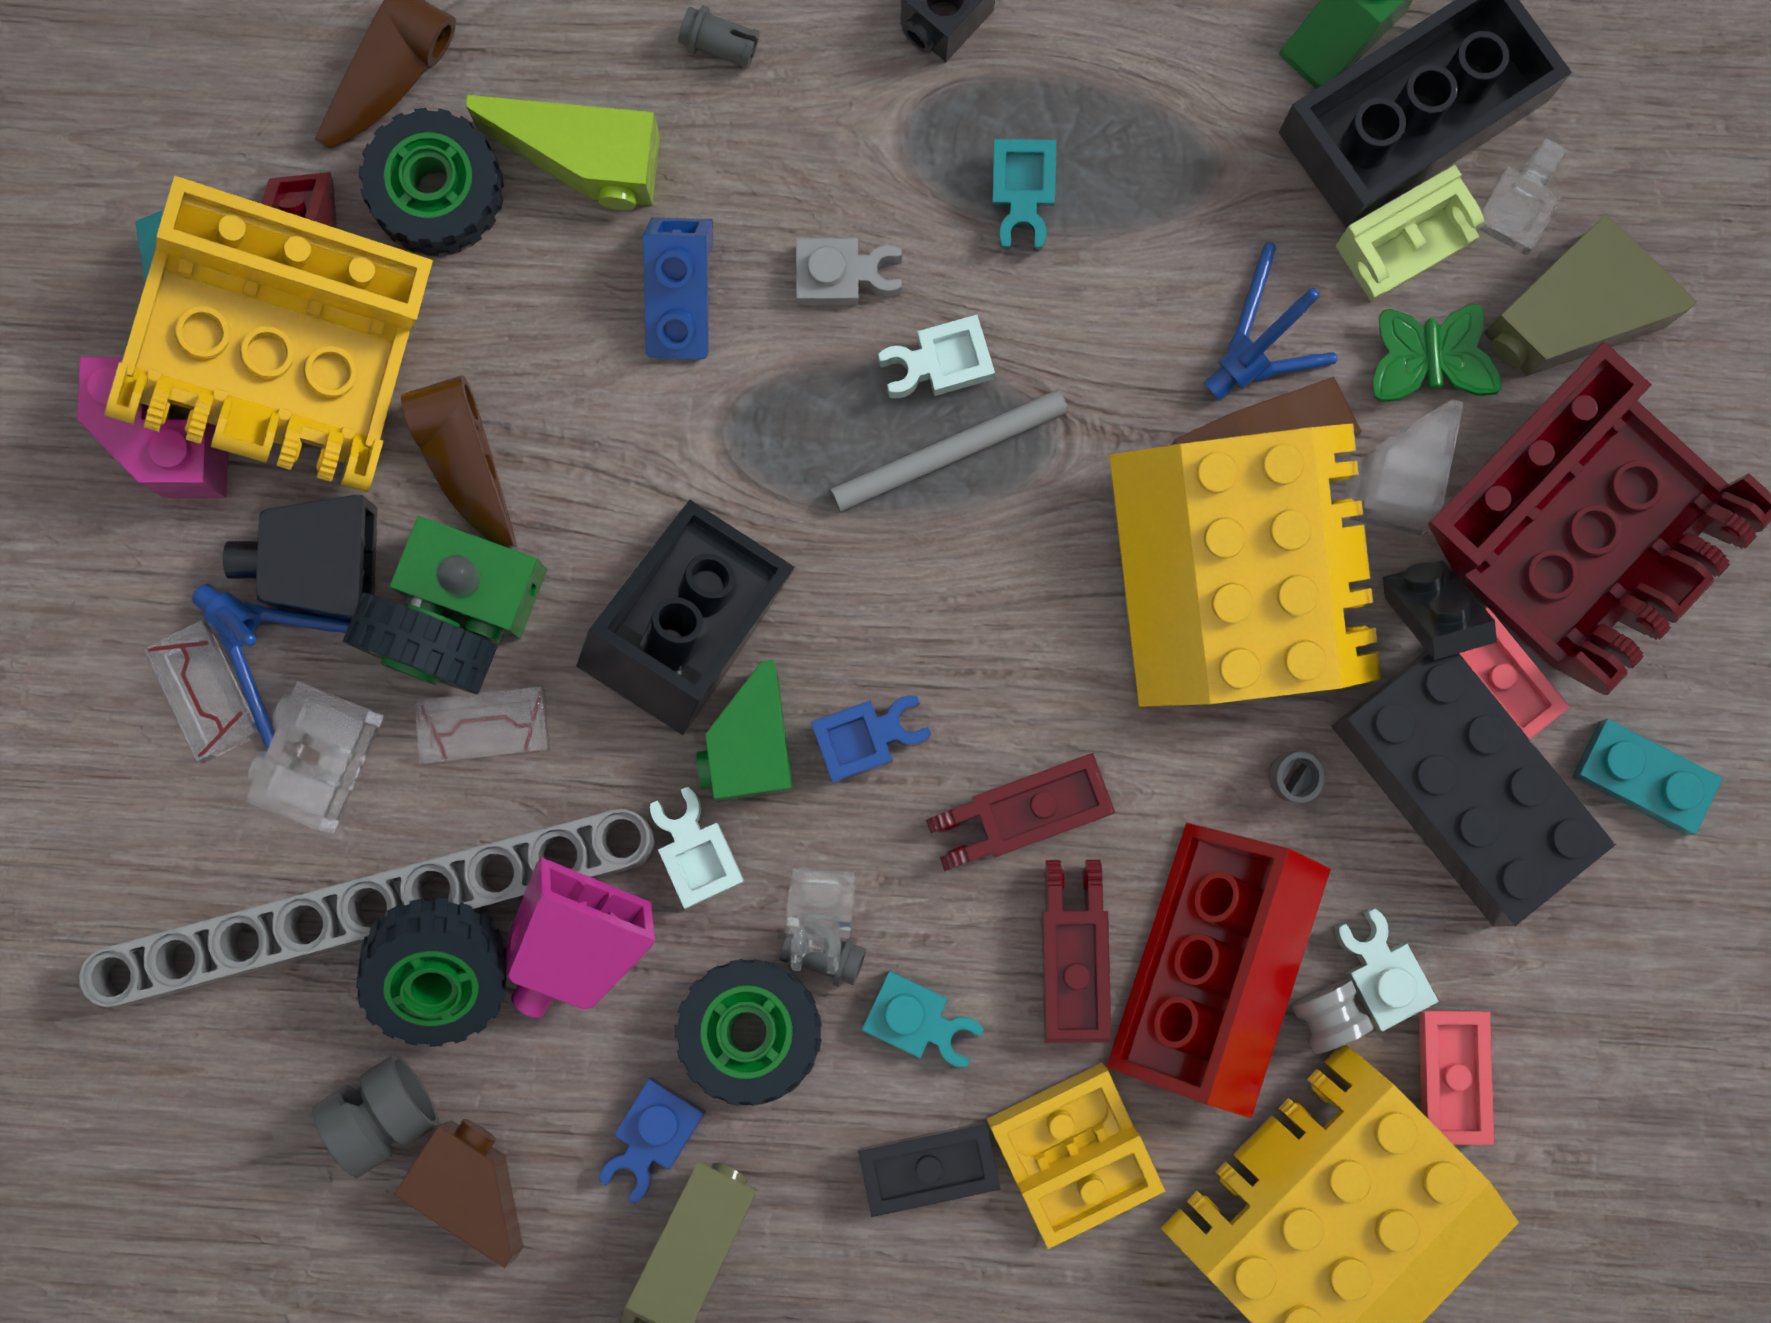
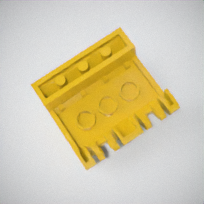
M174 175L156 236L154 256L122 363L119 362L104 416L134 424L142 403L149 406L144 428L159 432L161 425L166 422L170 404L191 409L185 427L187 432L186 440L201 444L206 424L217 425L211 447L267 463L272 444L275 442L281 444L276 466L289 470L297 462L302 446L301 442L323 448L320 451L316 465L318 470L317 478L331 482L338 461L345 464L341 485L368 492L383 445V440H380L409 332L417 320L433 260Z
M1353 423L1183 443L1109 454L1139 707L1217 704L1341 689L1381 679L1378 651L1356 652V647L1377 642L1376 627L1368 628L1366 625L1345 629L1343 608L1364 607L1365 604L1373 603L1371 588L1349 590L1350 582L1370 579L1365 526L1361 524L1342 527V518L1363 515L1362 500L1354 501L1350 498L1331 502L1329 481L1347 480L1353 475H1359L1357 460L1335 463L1334 455L1356 451Z
M1345 1044L1338 1047L1323 1063L1348 1088L1346 1092L1318 1069L1307 1078L1308 1083L1311 1085V1090L1323 1102L1329 1103L1338 1111L1324 1127H1321L1299 1103H1294L1288 1098L1278 1109L1303 1136L1298 1139L1271 1115L1233 1153L1236 1160L1258 1182L1252 1187L1227 1162L1216 1171L1220 1177V1182L1234 1196H1239L1247 1204L1230 1222L1220 1214V1209L1206 1195H1201L1196 1191L1187 1202L1212 1229L1205 1234L1180 1208L1160 1227L1251 1323H1423L1519 1223L1491 1182L1391 1081Z

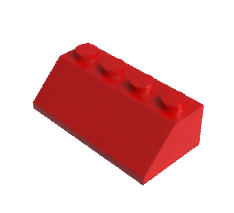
M1186 822L1106 1067L1206 1105L1252 1119L1331 868L1286 847Z

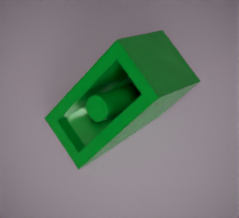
M1320 0L1281 49L1279 55L1317 89L1353 66L1407 12L1413 0Z
M774 660L761 661L705 734L707 750L696 752L701 789L712 788L713 797L719 803L794 792L777 666Z

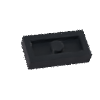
M1443 560L1433 563H1417L1408 567L1405 571L1383 577L1385 599L1434 660L1497 642L1495 620Z
M986 1121L858 1149L871 1217L1001 1190Z

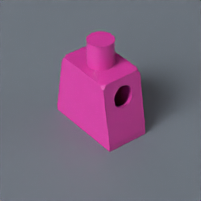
M540 857L506 941V976L512 983L518 985L511 995L514 1006L523 1014L533 1018L543 1017L555 999L583 1010L593 1008L655 942L651 902Z

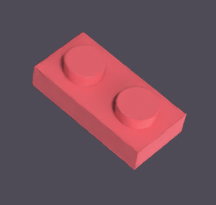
M1487 607L1485 608L1486 611L1495 620L1497 642L1459 654L1527 737L1531 739L1569 709L1570 706Z
M1420 1011L1418 1014L1421 1112L1453 1145H1494L1490 1012Z

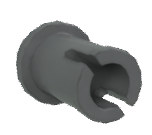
M702 5L700 10L689 7L680 28L678 43L688 46V53L695 55L698 50H701L748 69L752 61L750 57H754L758 45L760 31L757 29L752 30L709 14L710 7Z
M792 923L789 931L791 933H787L781 950L780 961L790 962L834 978L833 985L840 987L842 982L850 985L855 984L866 954V948L856 945V938L849 936L846 942L801 926L800 923Z

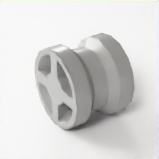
M1351 979L1321 988L1302 997L1291 1005L1296 1017L1305 1020L1311 1034L1308 1043L1313 1054H1320L1341 1047L1366 1035L1374 1028L1369 1016L1360 1013L1354 1002L1357 991Z

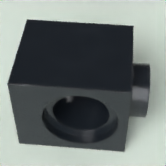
M901 0V25L903 33L920 51L929 53L932 50L942 60L947 62L994 11L995 0ZM939 2H948L956 6L958 11L949 16H941L934 13L930 7Z

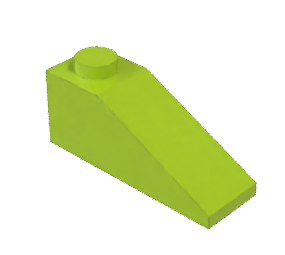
M467 95L466 108L478 131L480 130L483 134L591 200H598L600 205L614 210H632L636 204H653L660 143V132L654 112Z

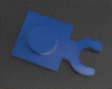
M909 695L899 698L891 705L888 714L878 718L870 700L811 722L833 784L892 763L893 759L887 746L888 744L897 741L905 746H916L929 739L931 736L929 727L922 728L916 732H908L901 727L899 718L904 711L919 706L920 702L917 696Z
M649 1078L614 1134L615 1137L630 1146L626 1153L616 1155L605 1164L601 1171L599 1182L606 1186L613 1179L618 1169L628 1168L632 1170L636 1175L637 1185L631 1192L628 1200L634 1204L645 1196L651 1186L652 1172L650 1166L653 1161L670 1170L706 1111L656 1079Z

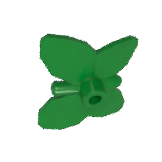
M1470 303L1450 313L1440 327L1434 318L1427 319L1423 327L1413 316L1394 309L1382 310L1378 317L1380 338L1388 354L1378 363L1372 380L1375 399L1380 402L1404 399L1419 390L1426 372L1428 374V386L1431 389H1439L1444 385L1443 372L1454 388L1475 396L1496 395L1501 390L1502 386L1498 369L1490 356L1477 347L1484 329V310L1480 304Z

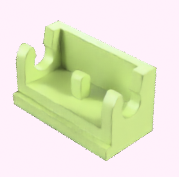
M1456 165L1352 223L1337 242L1336 248L1370 302L1473 244L1479 238L1475 227L1484 222V217L1475 199L1460 178L1462 174Z

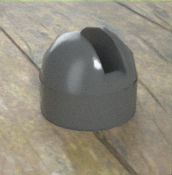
M1289 751L1283 753L1271 763L1268 773L1270 787L1281 799L1289 802H1310L1321 793L1325 784V770L1322 763L1317 757L1307 752ZM1298 761L1301 765L1295 770L1285 787L1283 781L1295 762Z

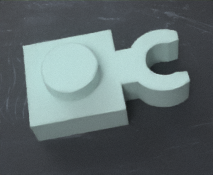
M978 315L917 331V340L920 347L918 350L911 351L903 346H891L878 354L880 367L901 364L908 372L903 380L887 384L889 398L906 397L917 388L919 382L930 380L933 394L937 396L994 380L995 376Z
M687 786L681 789L683 798L687 803V810L684 816L679 819H669L665 815L664 808L659 801L650 803V812L654 822L661 829L671 832L675 841L658 849L684 909L695 906L745 882L720 825L715 823L702 830L700 829L698 820L701 815V803L696 793Z
M1373 908L1363 912L1371 928L1370 935L1365 941H1357L1352 936L1347 924L1335 926L1334 934L1338 944L1345 951L1356 954L1361 962V965L1346 972L1348 979L1352 980L1357 991L1356 994L1376 1031L1382 1032L1439 1001L1409 945L1401 943L1389 949L1386 944L1389 933L1387 921L1380 911Z

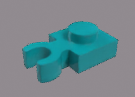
M994 139L993 206H1011V213L1005 217L1000 226V243L1003 249H1010L1011 232L1018 225H1028L1033 229L1035 233V250H1042L1045 245L1046 225L1037 214V206L1055 205L1056 140Z
M889 970L862 1031L921 1058L929 1041L938 1045L941 1055L948 1063L957 1067H967L970 1060L952 1049L951 1038L959 1030H968L975 1035L981 1036L984 1029L977 1021L969 1017L959 1016L948 1020L940 1016L948 998Z

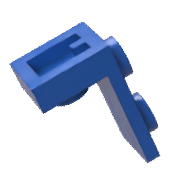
M651 217L644 231L646 354L650 358L705 359L708 356V256L713 245V219Z

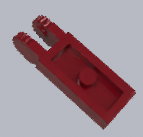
M1091 753L973 796V802L928 818L926 822L930 833H943L957 828L960 823L977 816L980 819L987 840L971 846L962 845L947 851L945 856L940 857L943 869L947 871L993 854L994 858L1113 815L1116 812L1094 754Z
M1100 859L1086 860L1085 868L1082 870L1086 911H1063L1064 869L1061 867L1060 860H1046L1045 862L1046 912H1042L1045 1043L1111 1042L1108 911H1103V877Z

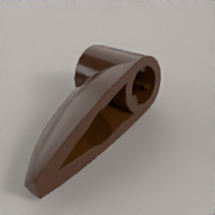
M384 0L336 91L315 139L322 145L332 148L364 131L387 114L413 87L427 67L434 66L443 57L455 32V17L425 0Z
M461 375L401 394L402 409L410 433L416 444L420 447L432 474L451 504L488 541L507 548L516 547L517 543L474 395L466 378Z

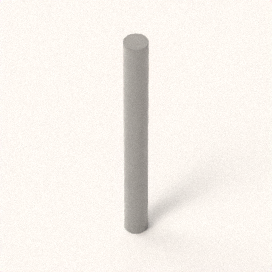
M1059 389L838 485L830 489L840 512L1063 415L1068 412L1065 399Z

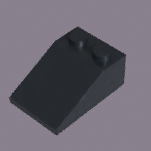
M689 499L590 627L576 667L684 735L717 689L795 567Z

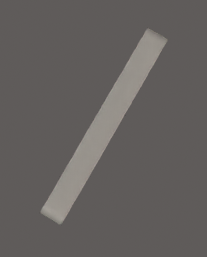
M626 809L603 812L102 948L92 953L84 961L79 973L80 987L86 998L93 1004L102 1007L144 1003L361 944L364 936H369L371 926L362 917L361 903L363 898L373 890H378L384 896L388 911L397 905L399 907L408 905L412 900L423 899L425 901L423 897L425 881L431 875L440 872L448 879L450 884L448 902L455 904L462 902L472 906V910L478 912L522 900L540 857L547 859L549 848L560 839H569L577 849V861L572 870L594 879H600L633 870L646 864L653 856L657 845L656 833L652 824L635 812ZM622 822H632L640 832V845L634 854L626 858H618L609 847L610 833L616 825ZM498 856H505L514 867V877L506 889L495 892L488 886L485 880V870L492 859ZM313 907L320 913L323 919V928L319 937L309 943L301 937L298 922L304 911ZM249 924L258 934L259 946L256 953L247 960L239 954L236 948V938L238 932ZM183 942H186L195 954L194 966L186 976L179 974L173 964L175 950ZM119 960H123L128 965L131 977L129 985L123 993L115 990L111 983L112 968Z

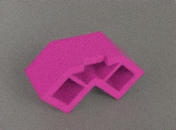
M80 357L77 420L138 483L163 498H227L228 452L211 447L216 430L215 426L210 423L206 424L201 444L186 440L187 432L185 427L187 420H168L167 415L166 422L161 425L159 432L144 428L149 406L142 403L134 424L104 416L119 362L122 363L123 357Z

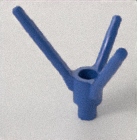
M1272 242L1265 243L1236 332L1227 348L1229 352L1218 361L1221 367L1203 383L1219 402L1237 385L1243 389L1253 379L1258 382L1275 375L1332 365L1338 359L1336 353L1329 352L1270 362L1264 354L1319 298V292L1314 288L1309 289L1301 298L1295 301L1255 342L1249 338L1276 250V245Z
M204 584L194 592L192 602L204 612V621L218 632V637L230 657L263 743L267 749H274L277 746V740L243 653V643L246 646H253L256 643L254 633L262 622L346 633L350 621L272 609L250 602L242 603L229 592L221 594L212 585Z

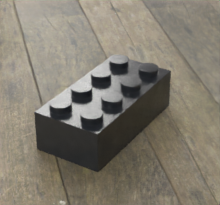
M1454 0L1292 104L1278 133L1347 229L1352 223L1429 180L1549 102L1572 72L1520 0Z
M1425 651L1331 726L1493 927L1518 925L1616 845L1459 653L1434 660Z

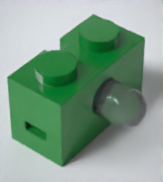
M417 516L390 588L406 597L405 603L421 607L441 616L443 612L466 618L464 630L499 643L503 633L521 639L548 569L538 558Z

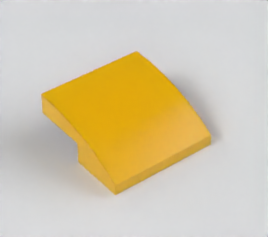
M1102 1062L986 1119L1048 1249L1166 1192L1144 1143L1130 1120L1114 1082Z

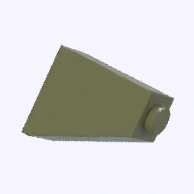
M1605 214L1483 333L1492 341V349L1501 361L1512 368H1520L1529 376L1587 356L1603 341L1612 347L1664 329L1690 310L1697 301L1618 224Z
M697 1161L624 1308L620 1323L695 1322L757 1193L756 1189L746 1185L747 1179L743 1174L721 1163H713L709 1167Z

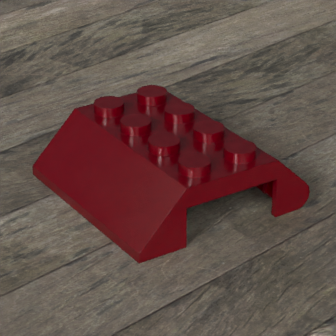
M1605 341L1582 362L1428 523V526L1453 572L1466 588L1551 667L1598 693L1609 695L1628 674L1625 666L1633 669L1644 657L1640 647L1633 640L1626 637L1623 633L1620 634L1612 627L1619 621L1644 635H1648L1650 638L1653 637L1655 640H1660L1670 630L1669 622L1676 623L1714 583L1713 576L1719 577L1730 566V560L1726 558L1727 555L1722 550L1698 536L1703 532L1725 543L1733 544L1735 547L1738 546L1741 549L1744 547L1746 549L1757 537L1755 533L1762 532L1771 522V493L1749 473L1728 484L1637 401L1652 384Z

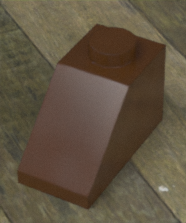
M463 1119L459 1125L452 1120L437 1127L394 1193V1196L505 1269L517 1258L523 1248L506 1156L492 1147L496 1138L480 1125L468 1119Z

